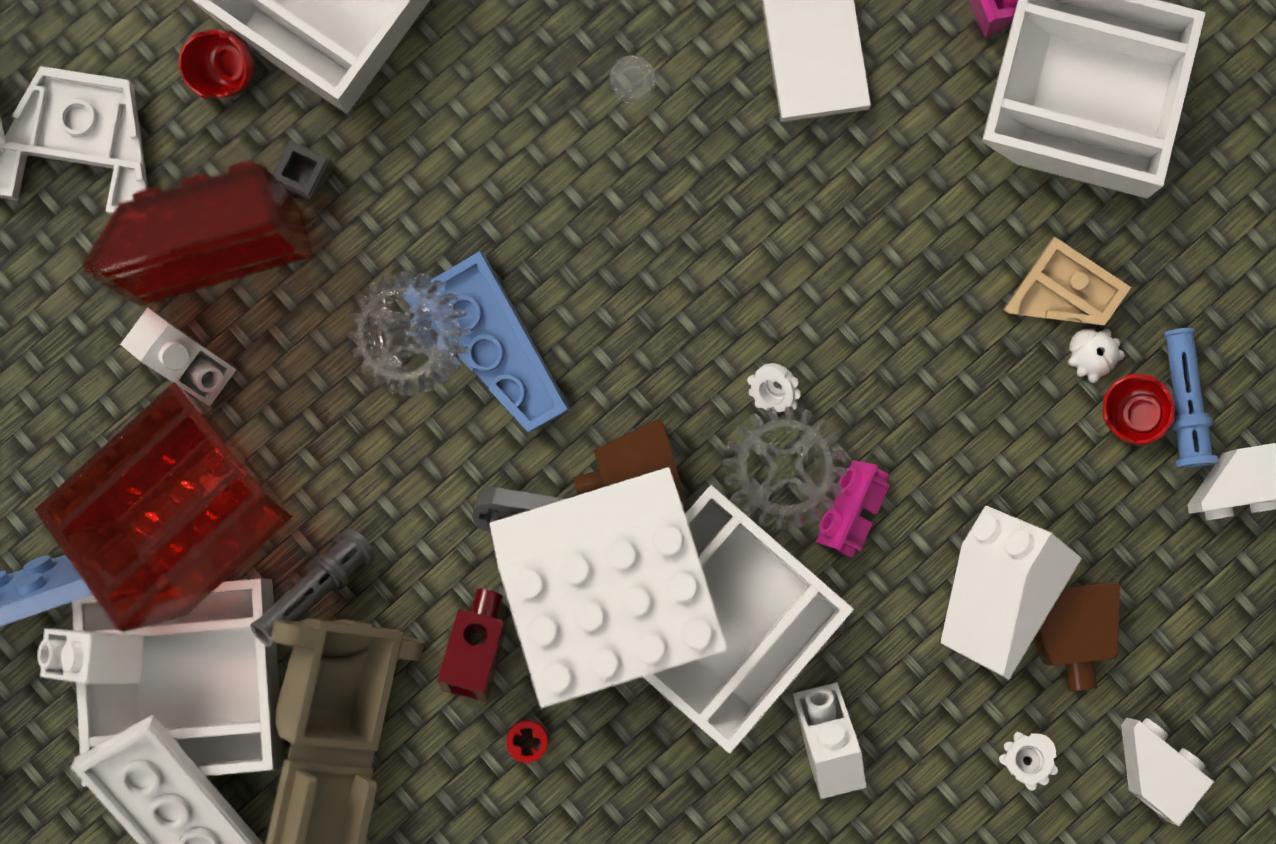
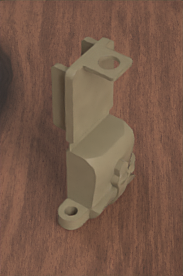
M312 618L304 619L300 622L274 620L271 640L294 646L278 699L275 717L279 736L291 742L288 759H284L266 844H365L377 791V783L372 780L374 769L372 768L375 751H378L397 659L420 661L424 641L402 636L403 632L399 630L373 627L372 624L346 619L327 621Z

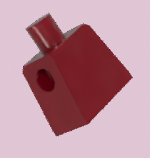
M476 589L471 611L458 609L437 678V682L443 692L487 703L506 631L504 621L497 619L503 595L486 589ZM481 633L485 635V640L482 644H468L473 634Z

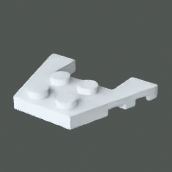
M40 66L12 115L15 119L5 135L6 143L0 145V198L18 201L28 155L114 169L106 212L112 216L151 222L152 213L134 85L126 79Z

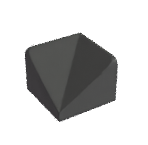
M289 140L269 180L274 186L284 191L312 200L331 174L335 165L330 158Z

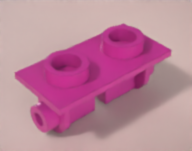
M852 460L850 467L840 477L839 491L831 509L821 519L820 533L815 543L836 549V552L852 559L856 551L861 552L873 524L860 516L861 511L865 509L873 514L878 513L890 487V484L887 483L890 475L877 469L878 466L875 464Z

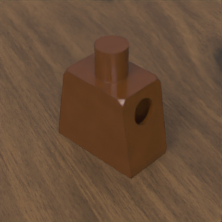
M662 418L597 448L594 452L600 470L573 477L577 493L581 495L669 467L682 506L687 504Z
M1119 582L1064 587L1034 637L1043 664H1066L1069 691L1098 688L1094 661L1117 658L1120 602Z

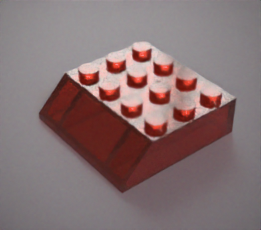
M245 161L229 166L227 168L228 173L211 178L203 174L194 175L181 180L180 186L165 191H162L160 188H149L134 193L132 195L133 200L117 205L84 261L83 267L86 275L135 304L144 306L313 258L314 256L300 206L263 163L256 165L254 161Z
M175 382L35 508L41 520L114 626L122 633L187 616L293 518V515L207 410Z

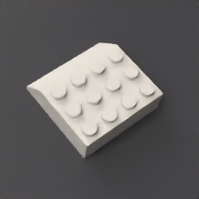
M430 0L191 1L227 31H232L244 40L249 48L342 112L348 114Z
M1018 0L982 142L1017 165L1148 199L1164 185L1206 12L1160 0Z
M669 467L489 523L498 568L541 708L727 650Z
M710 485L686 512L685 517L727 650L642 677L730 754L854 609Z
M251 579L100 592L72 601L73 630L144 635L140 684H86L76 682L80 755L154 715L205 776L274 770L282 766L284 763L283 739L279 736L275 724L276 708L280 696L276 643L271 647L263 644L253 634L250 627L255 620H258L274 605L272 579Z

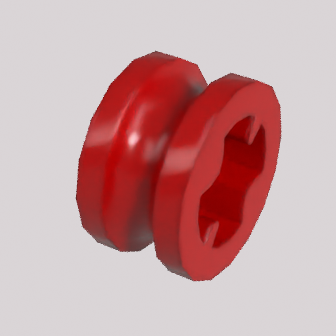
M522 720L516 723L508 732L506 738L509 754L516 761L522 763H532L540 759L546 752L549 744L548 733L545 727L534 720ZM524 728L533 729V737L539 738L541 741L539 749L535 746L532 748L533 754L522 753V745L515 744L516 733L522 736V729Z

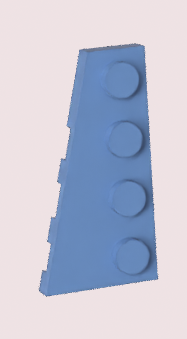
M483 252L475 253L403 296L410 306L416 309L429 323L428 325L436 334L444 339L460 356L462 362L489 388L488 390L527 432H534L571 410Z

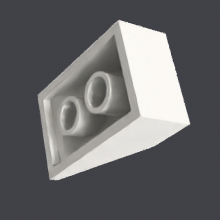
M985 506L961 546L940 643L1009 680L1082 558L1052 533Z

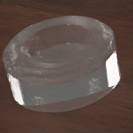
M629 55L619 59L612 67L610 73L612 91L620 100L627 103H638L650 96L655 85V73L652 65L646 59L636 55Z

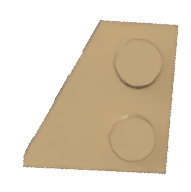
M1053 237L1005 305L1003 311L1014 315L1106 325L1131 287L1058 238Z

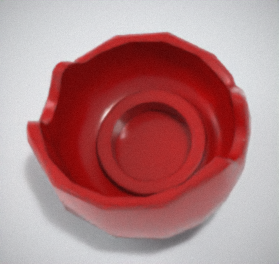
M212 29L197 32L190 36L180 49L178 68L184 84L197 96L205 99L227 98L242 93V90L249 86L253 79L254 61L248 44L232 31Z
M1129 374L1114 381L1104 395L1102 410L1104 422L1120 440L1128 444L1148 445L1164 437L1175 422V401L1168 388L1156 377Z

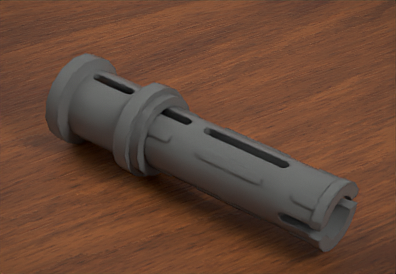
M345 529L340 535V541L326 554L320 553L313 559L311 564L312 570L287 591L258 620H255L250 625L253 634L263 644L271 647L276 643L271 640L274 620L297 622L330 590L337 591L343 589L348 583V577L362 564H370L375 558V552L367 539L356 530ZM347 555V558L341 563V560ZM305 594V597L283 616V613Z

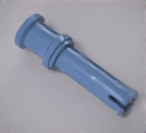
M1179 328L1164 333L1167 342L1170 378L1176 411L1175 422L1171 426V430L1176 431L1179 459L1175 461L1176 468H1195L1219 463L1218 456L1212 454L1209 427L1213 425V418L1210 417L1209 413H1204L1200 372L1194 341V328ZM1182 357L1184 358L1188 392L1186 391ZM1188 403L1190 404L1191 414H1189ZM1193 435H1194V441H1195L1196 452H1195V450H1194Z

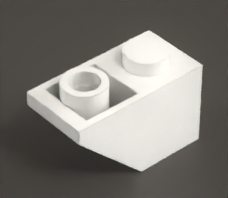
M148 307L120 344L139 361L208 406L213 403L236 371L230 364Z
M1276 443L1236 449L1223 453L1218 460L1219 463L1214 465L1187 504L1189 514L1205 512L1206 520L1235 516L1233 507L1250 504L1251 513L1276 509Z
M44 629V640L40 643L38 649V662L41 667L40 677L86 684H140L144 635Z
M838 683L793 693L809 763L820 798L823 799L866 788L861 749Z
M1126 718L1121 724L1129 791L1165 821L1180 826L1214 781L1202 772L1206 765L1195 755L1184 748L1178 753L1167 744L1165 740L1169 735L1148 718H1145L1143 722Z

